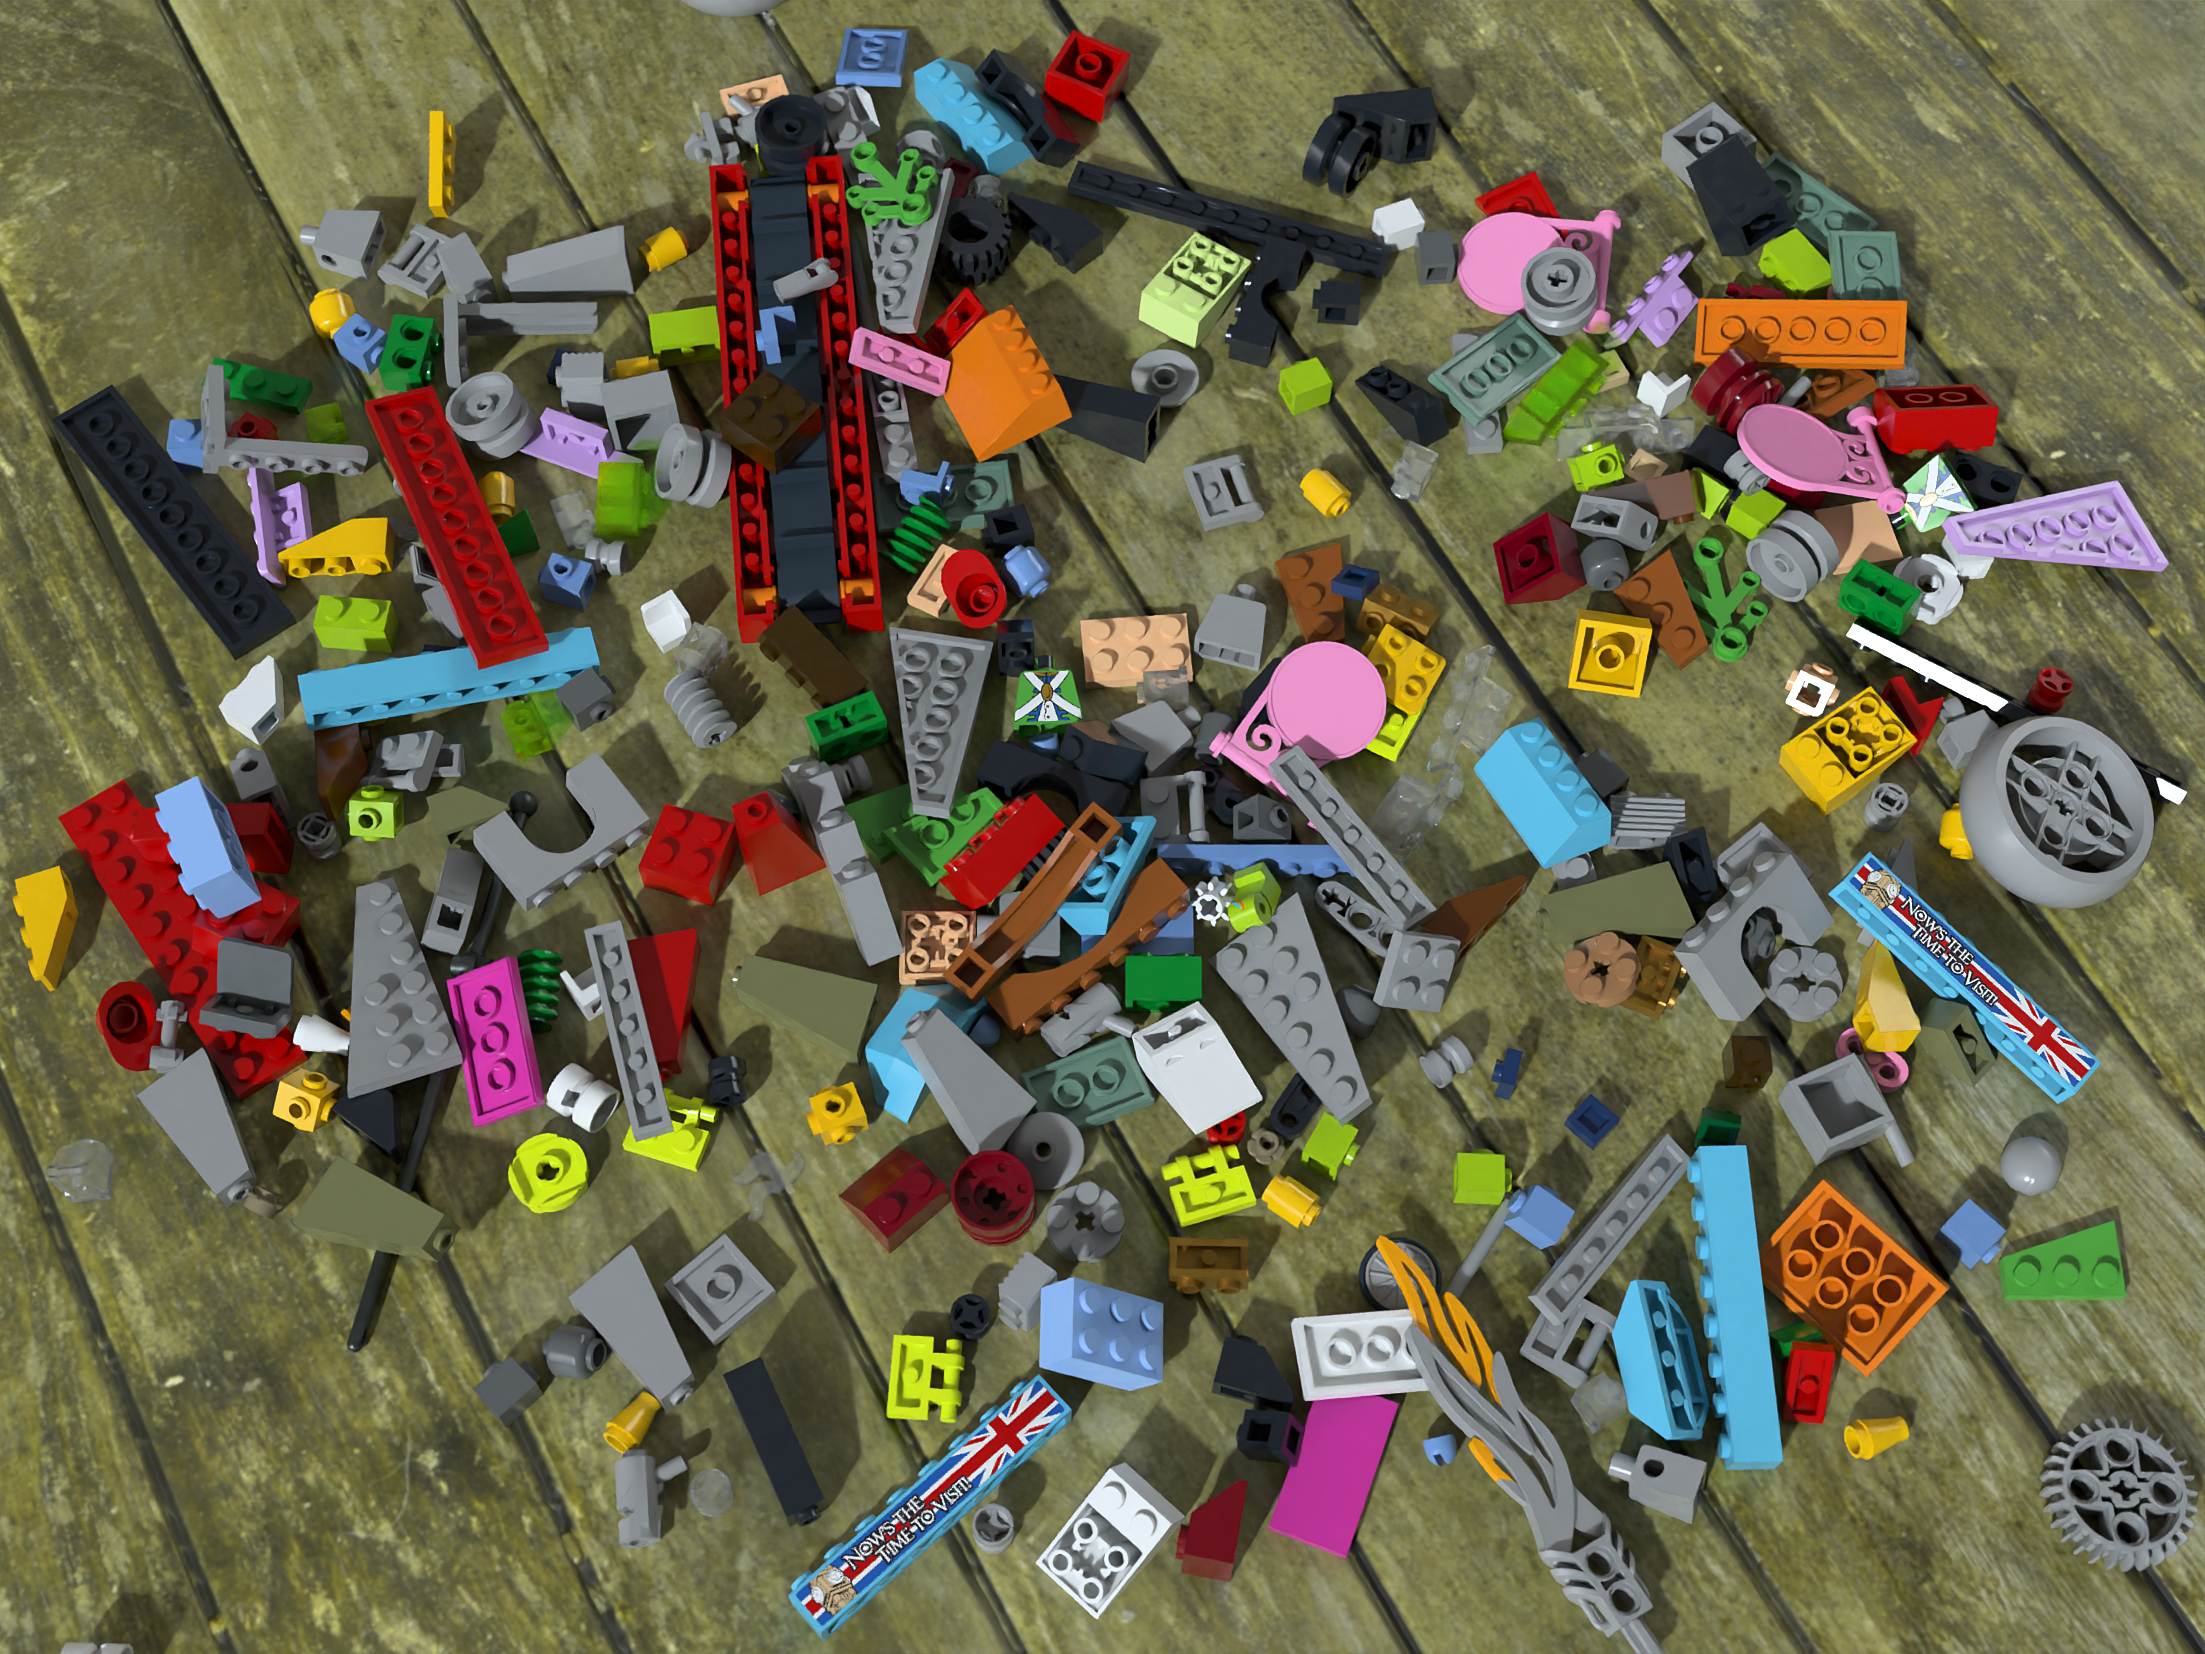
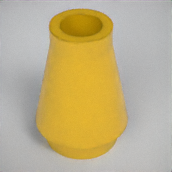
M641 1392L636 1400L606 1423L607 1430L604 1432L603 1437L614 1449L621 1453L639 1449L655 1414L661 1408L660 1403L652 1395Z
M1901 1416L1880 1419H1856L1844 1430L1845 1444L1851 1455L1855 1458L1862 1457L1866 1460L1871 1459L1898 1442L1907 1440L1909 1437L1907 1423Z

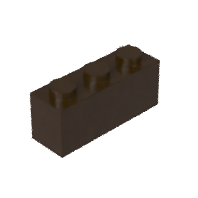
M794 604L789 606L757 639L761 644L759 649L763 655L771 662L777 661L786 670L784 673L786 678L795 687L804 688L811 696L810 701L818 711L853 698L869 682Z

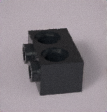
M1955 452L1950 464L1977 504L1978 508L1975 511L2014 502L2023 474L2012 471L2007 467L1978 459L1973 455Z

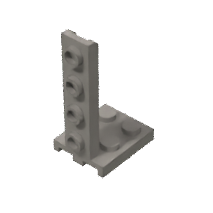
M457 293L443 294L444 356L449 399L460 385L469 380L467 336L593 334L598 330L597 302H507L495 304L475 302L471 304H458Z
M208 365L201 396L203 473L218 474L219 466H230L236 470L264 468L271 472L296 470L306 474H319L321 472L338 473L346 477L357 474L363 475L368 460V451L363 446L227 437V432L231 430V411H226V401L230 399V380L224 379L223 365Z

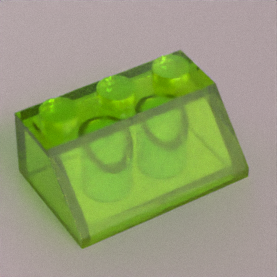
M1577 338L1517 404L1501 433L1502 440L1534 446H1542L1549 437L1555 440L1568 424L1564 420L1569 414L1576 417L1587 403V400L1584 399L1589 392L1595 395L1605 384L1607 378L1603 375L1610 363Z

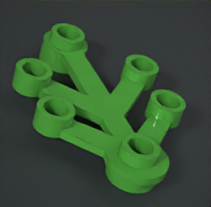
M862 142L852 149L851 157L856 168L864 173H871L883 186L863 188L862 186L855 185L850 187L845 193L850 207H863L861 214L867 225L876 226L883 219L901 218L904 224L916 226L924 223L931 216L932 206L930 201L927 200L929 190L938 184L939 177L932 166H925L919 169L922 166V159L916 149H908L901 154V165L896 179L879 162L880 155L875 144L872 142ZM918 170L916 174L918 180L914 194H909L907 190L913 171ZM895 200H896V201L898 202V204H899V205L879 206V204H877V203H869V204L865 205V204L867 203V201H895Z
M1705 537L1697 542L1693 558L1696 564L1703 568L1710 598L1693 588L1688 580L1681 579L1692 605L1716 620L1717 628L1698 618L1706 639L1712 643L1713 653L1723 661L1735 662L1745 656L1748 649L1746 636L1754 626L1761 625L1765 621L1768 609L1764 603L1759 601L1749 603L1744 613V618L1735 628L1733 627L1731 615L1747 595H1753L1757 592L1760 578L1752 571L1743 572L1739 577L1736 587L1726 598L1718 568L1724 552L1723 545L1715 538ZM1703 554H1707V555L1711 556L1712 558H1707V557L1703 556ZM1743 581H1750L1754 585L1747 586ZM1751 611H1758L1761 616H1755ZM1724 644H1730L1734 649L1728 648Z

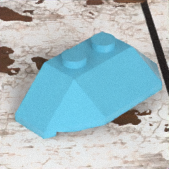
M950 984L907 987L865 1046L876 1105L909 1124L931 1092L900 1041L908 1031L905 1028L906 1024L917 1012L939 1009L961 1031L969 1036L980 1018L988 1011L985 997L975 1006Z
M1636 1279L1630 1282L1612 1332L1629 1412L1666 1440L1697 1441L1702 1438V1427L1706 1421L1709 1401L1692 1329L1678 1304L1669 1296L1670 1290L1665 1282Z

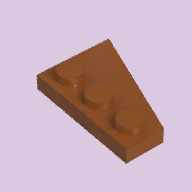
M1831 369L1824 376L1817 374L1811 380L1812 387L1800 397L1792 408L1803 411L1822 422L1823 420L1831 419L1837 412L1850 404L1863 400L1867 394L1876 390L1877 386L1874 377L1860 369Z
M1341 542L1275 561V571L1306 644L1324 641L1341 644L1345 642L1344 599L1342 595L1332 593L1331 580L1342 570Z
M1670 549L1613 591L1616 600L1631 616L1650 619L1652 640L1680 671L1709 650L1707 639Z

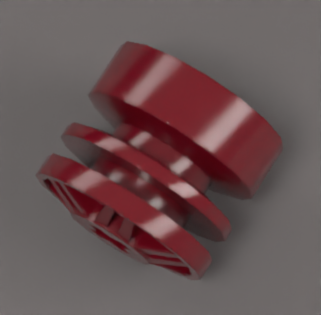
M1738 346L1725 352L1708 367L1699 378L1691 394L1692 402L1707 416L1718 414L1716 419L1717 425L1720 428H1726L1727 434L1733 439H1738V426L1750 409L1764 404H1777L1785 390L1784 384L1780 380L1772 378V373L1768 370L1762 369L1757 372L1759 367L1758 361L1744 348Z
M1000 1150L981 1151L968 1157L957 1168L951 1182V1202L963 1231L974 1241L989 1247L1007 1246L1020 1240L1032 1228L1037 1215V1195L1027 1167L1017 1157ZM999 1197L1001 1201L1000 1209L993 1210L991 1206L992 1198Z

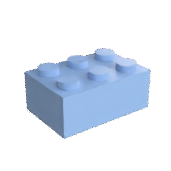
M198 776L155 795L160 809L155 812V815L163 831L169 833L171 842L167 843V848L175 863H180L183 873L179 874L178 877L187 895L194 894L200 907L203 910L209 909L217 918L228 916L262 900L227 807Z
M1075 1277L1042 1287L1039 1367L1128 1391L1163 1382V1303Z

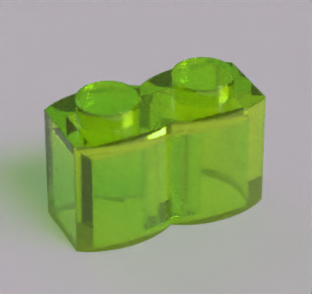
M599 462L595 529L600 536L642 537L643 528H648L649 508L644 507L643 503L645 494H650L651 474L645 473L642 463Z

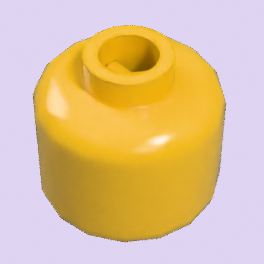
M326 289L317 293L309 307L317 334L323 338L332 339L333 342H335L333 334L357 313L352 298L339 289Z
M1959 803L1953 804L1952 809L1946 810L1942 814L1939 844L1943 848L1950 850V856L1953 858L1973 859L1974 853L1962 827Z

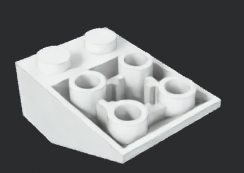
M1198 1001L1132 1034L1137 1062L1141 1070L1195 1135L1262 1100V1095L1221 1028Z
M1124 1462L1109 1468L1036 1564L1092 1616L1099 1619L1159 1552L1186 1517Z

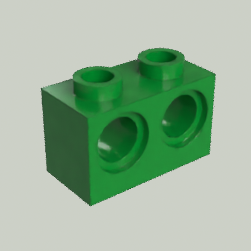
M394 314L378 369L386 390L406 392L427 387L429 381L434 380L436 354L441 353L443 349V334L439 333L434 318Z
M1860 558L1841 582L1837 606L1899 640L1918 616L1923 591Z
M872 690L805 717L808 739L819 762L825 761L827 765L889 740L886 717Z

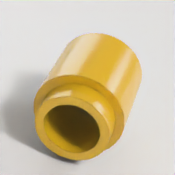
M668 227L644 240L642 246L637 248V253L644 267L649 272L655 269L661 271L687 257L686 249L689 248V243L681 230L676 231L673 227Z
M649 356L618 360L616 361L617 368L611 369L612 380L641 376L648 372H659L658 358L649 359Z
M1319 467L1314 468L1303 478L1300 484V488L1304 491L1303 496L1326 518L1342 516L1351 505L1349 501L1351 492L1327 470L1322 471Z
M495 471L486 474V476L479 480V490L495 525L501 526L515 514L514 480L503 472Z
M1279 1173L1269 1183L1261 1198L1268 1203L1267 1208L1297 1229H1300L1304 1224L1310 1227L1322 1210V1207L1318 1205L1320 1196L1291 1176L1285 1178Z

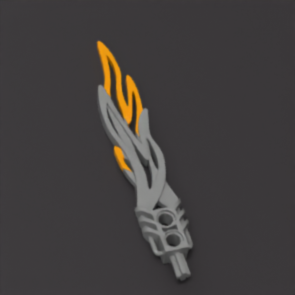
M1380 1235L1376 1240V1246L1400 1286L1411 1312L1414 1324L1408 1327L1404 1335L1420 1375L1442 1410L1471 1438L1468 1445L1479 1463L1508 1495L1522 1505L1535 1537L1538 1555L1546 1565L1554 1568L1550 1570V1573L1559 1584L1565 1586L1562 1588V1592L1566 1598L1581 1606L1593 1626L1598 1630H1602L1607 1638L1621 1630L1636 1654H1664L1665 1651L1642 1618V1615L1653 1608V1605L1649 1601L1650 1593L1635 1571L1634 1555L1629 1548H1626L1623 1552L1622 1537L1617 1530H1614L1611 1534V1522L1606 1513H1601L1573 1486L1567 1463L1556 1439L1545 1424L1521 1402L1503 1355L1499 1351L1494 1355L1492 1354L1481 1331L1466 1308L1453 1294L1446 1292L1442 1300L1458 1336L1459 1344L1450 1330L1438 1296L1429 1279L1399 1246ZM1409 1275L1422 1292L1428 1304L1439 1339L1459 1372L1435 1345L1421 1300ZM1470 1338L1482 1366L1492 1405L1478 1393L1481 1385V1373ZM1521 1457L1526 1460L1531 1457L1542 1477L1548 1498L1541 1484ZM1573 1532L1593 1540L1590 1544L1571 1554ZM1588 1560L1595 1562L1599 1566L1601 1575H1597L1590 1570ZM1612 1596L1619 1598L1623 1602L1625 1612L1618 1610L1614 1606Z

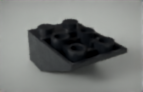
M1431 87L1387 92L1379 91L1376 93L1345 95L1333 98L1332 113L1349 119L1351 130L1357 125H1362L1376 131L1377 139L1373 157L1397 164L1431 161L1438 121Z
M1738 135L1732 136L1686 167L1722 256H1747L1795 224L1784 194Z

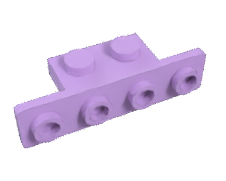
M1690 250L1680 255L1673 253L1660 265L1662 271L1643 286L1645 290L1643 295L1627 306L1626 312L1628 314L1609 329L1608 333L1610 336L1603 344L1606 350L1625 343L1637 327L1641 329L1657 348L1666 344L1698 303V298L1678 277L1694 256Z
M547 407L540 417L541 423L537 422L531 438L518 450L625 490L632 489L644 468L642 459L613 449L609 430L596 422L588 423L575 418L566 411L558 412Z
M249 468L247 480L251 487L253 500L250 507L255 518L256 530L254 531V539L259 553L257 567L264 579H268L278 588L286 586V577L278 559V553L313 537L307 488L300 482L275 491L273 472L264 468Z

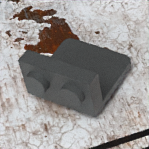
M224 937L218 943L217 994L200 1009V1024L214 1026L215 1029L220 1031L233 1030L248 1033L258 1039H274L292 1020L294 953L285 948Z

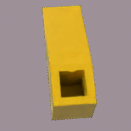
M388 517L351 519L279 552L278 559L286 576L298 578L308 577L309 575L342 576L344 574L356 573L377 575L383 572H392L395 535Z
M60 866L16 879L15 884L18 894L13 895L16 911L20 917H24L25 926L20 928L22 939L28 949L31 948L33 958L28 960L31 974L35 981L41 980L50 992L56 990L79 914L71 881Z
M1876 938L1862 959L1852 1022L1865 1053L1906 1051L1922 1030L1920 1020L1912 1008L1907 996L1906 986L1900 979L1892 953Z

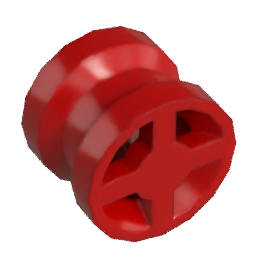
M2046 667L2040 671L2037 683L2033 684L2029 690L2028 699L2031 704L2041 711L2048 713L2057 712L2062 708L2065 697L2071 693L2074 682L2066 672L2058 668Z
M1243 1110L1206 1129L1209 1142L1214 1146L1219 1144L1221 1148L1232 1144L1237 1146L1242 1141L1246 1125Z

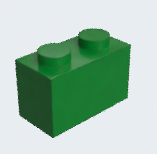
M1139 952L1133 956H1126L1125 1012L1175 1013L1197 1001L1201 1004L1202 957L1183 952L1175 953L1171 956H1155L1149 952Z

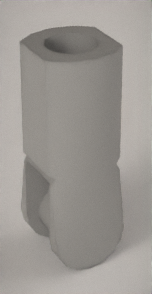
M819 258L805 268L774 281L773 285L776 295L782 304H786L812 291L834 285L839 276L836 271L830 269V262L827 258Z

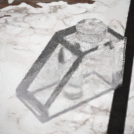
M80 1139L76 1144L61 1146L47 1169V1177L71 1203L111 1199L114 1155L102 1141Z

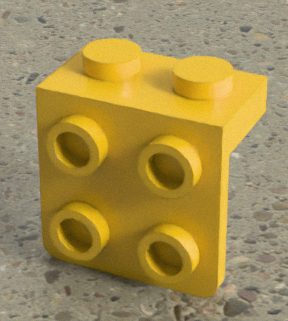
M1386 623L1377 637L1370 634L1360 650V653L1364 654L1377 669L1384 684L1386 701L1412 716L1419 713L1446 665L1444 657Z

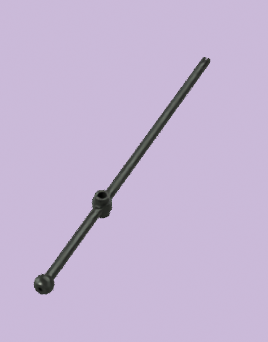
M518 791L509 800V808L513 814L512 820L522 833L527 818L535 815L538 810L537 797L528 791ZM494 873L470 952H466L464 955L455 954L452 958L450 971L453 977L463 975L494 962L491 958H485V953L506 889L505 884L496 873ZM451 1010L448 1020L458 1043L453 1012ZM449 1068L431 1073L396 1188L409 1195L415 1181ZM375 1252L347 1341V1347L353 1353L359 1352L363 1347L392 1253Z

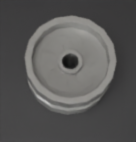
M1554 247L1541 251L1529 260L1522 271L1520 282L1524 309L1529 322L1537 330L1548 335L1557 336L1578 332L1588 325L1597 312L1598 306L1596 275L1590 260L1583 253L1566 247Z
M498 371L484 372L471 377L457 388L446 406V419L472 454L483 461H496L512 455L526 444L533 435L537 425L536 413L508 375Z
M679 422L671 425L660 443L655 461L654 484L657 495L663 499L676 502L686 499V502L706 509L713 507L721 498L728 481L732 459L731 444L722 438V433L707 429L700 432L694 426Z
M1788 510L1781 514L1769 525V528L1753 538L1748 543L1746 549L1747 562L1751 571L1759 576L1761 585L1774 596L1790 602H1797L1806 597L1815 589L1817 583L1831 575L1839 564V553L1836 544L1823 525L1812 516L1795 510Z

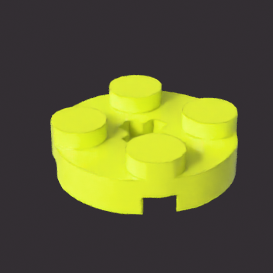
M540 1134L525 1141L516 1151L517 1156L514 1158L512 1166L510 1164L508 1178L513 1192L521 1203L528 1206L535 1213L541 1214L565 1209L584 1195L588 1188L589 1166L582 1149L573 1140L558 1137L557 1134ZM550 1164L552 1169L559 1168V1172L555 1174L553 1180H541L538 1177L544 1173L543 1167Z

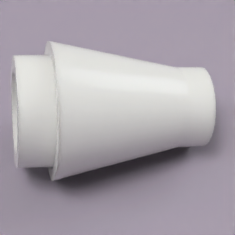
M313 1014L312 1017L307 1015L301 1017L293 1039V1043L301 1046V1050L334 1053L344 1056L349 1055L350 1033L316 1014Z

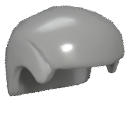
M916 130L908 133L895 147L898 170L901 165L900 156L908 149H916L922 159V166L919 169L925 166L943 169L945 166L943 147L938 137L930 131Z
M2034 1136L2022 1137L2010 1142L2000 1157L2001 1176L2011 1188L2021 1191L2028 1196H2034L2047 1191L2051 1192L2061 1176L2062 1165L2059 1153L2048 1141Z

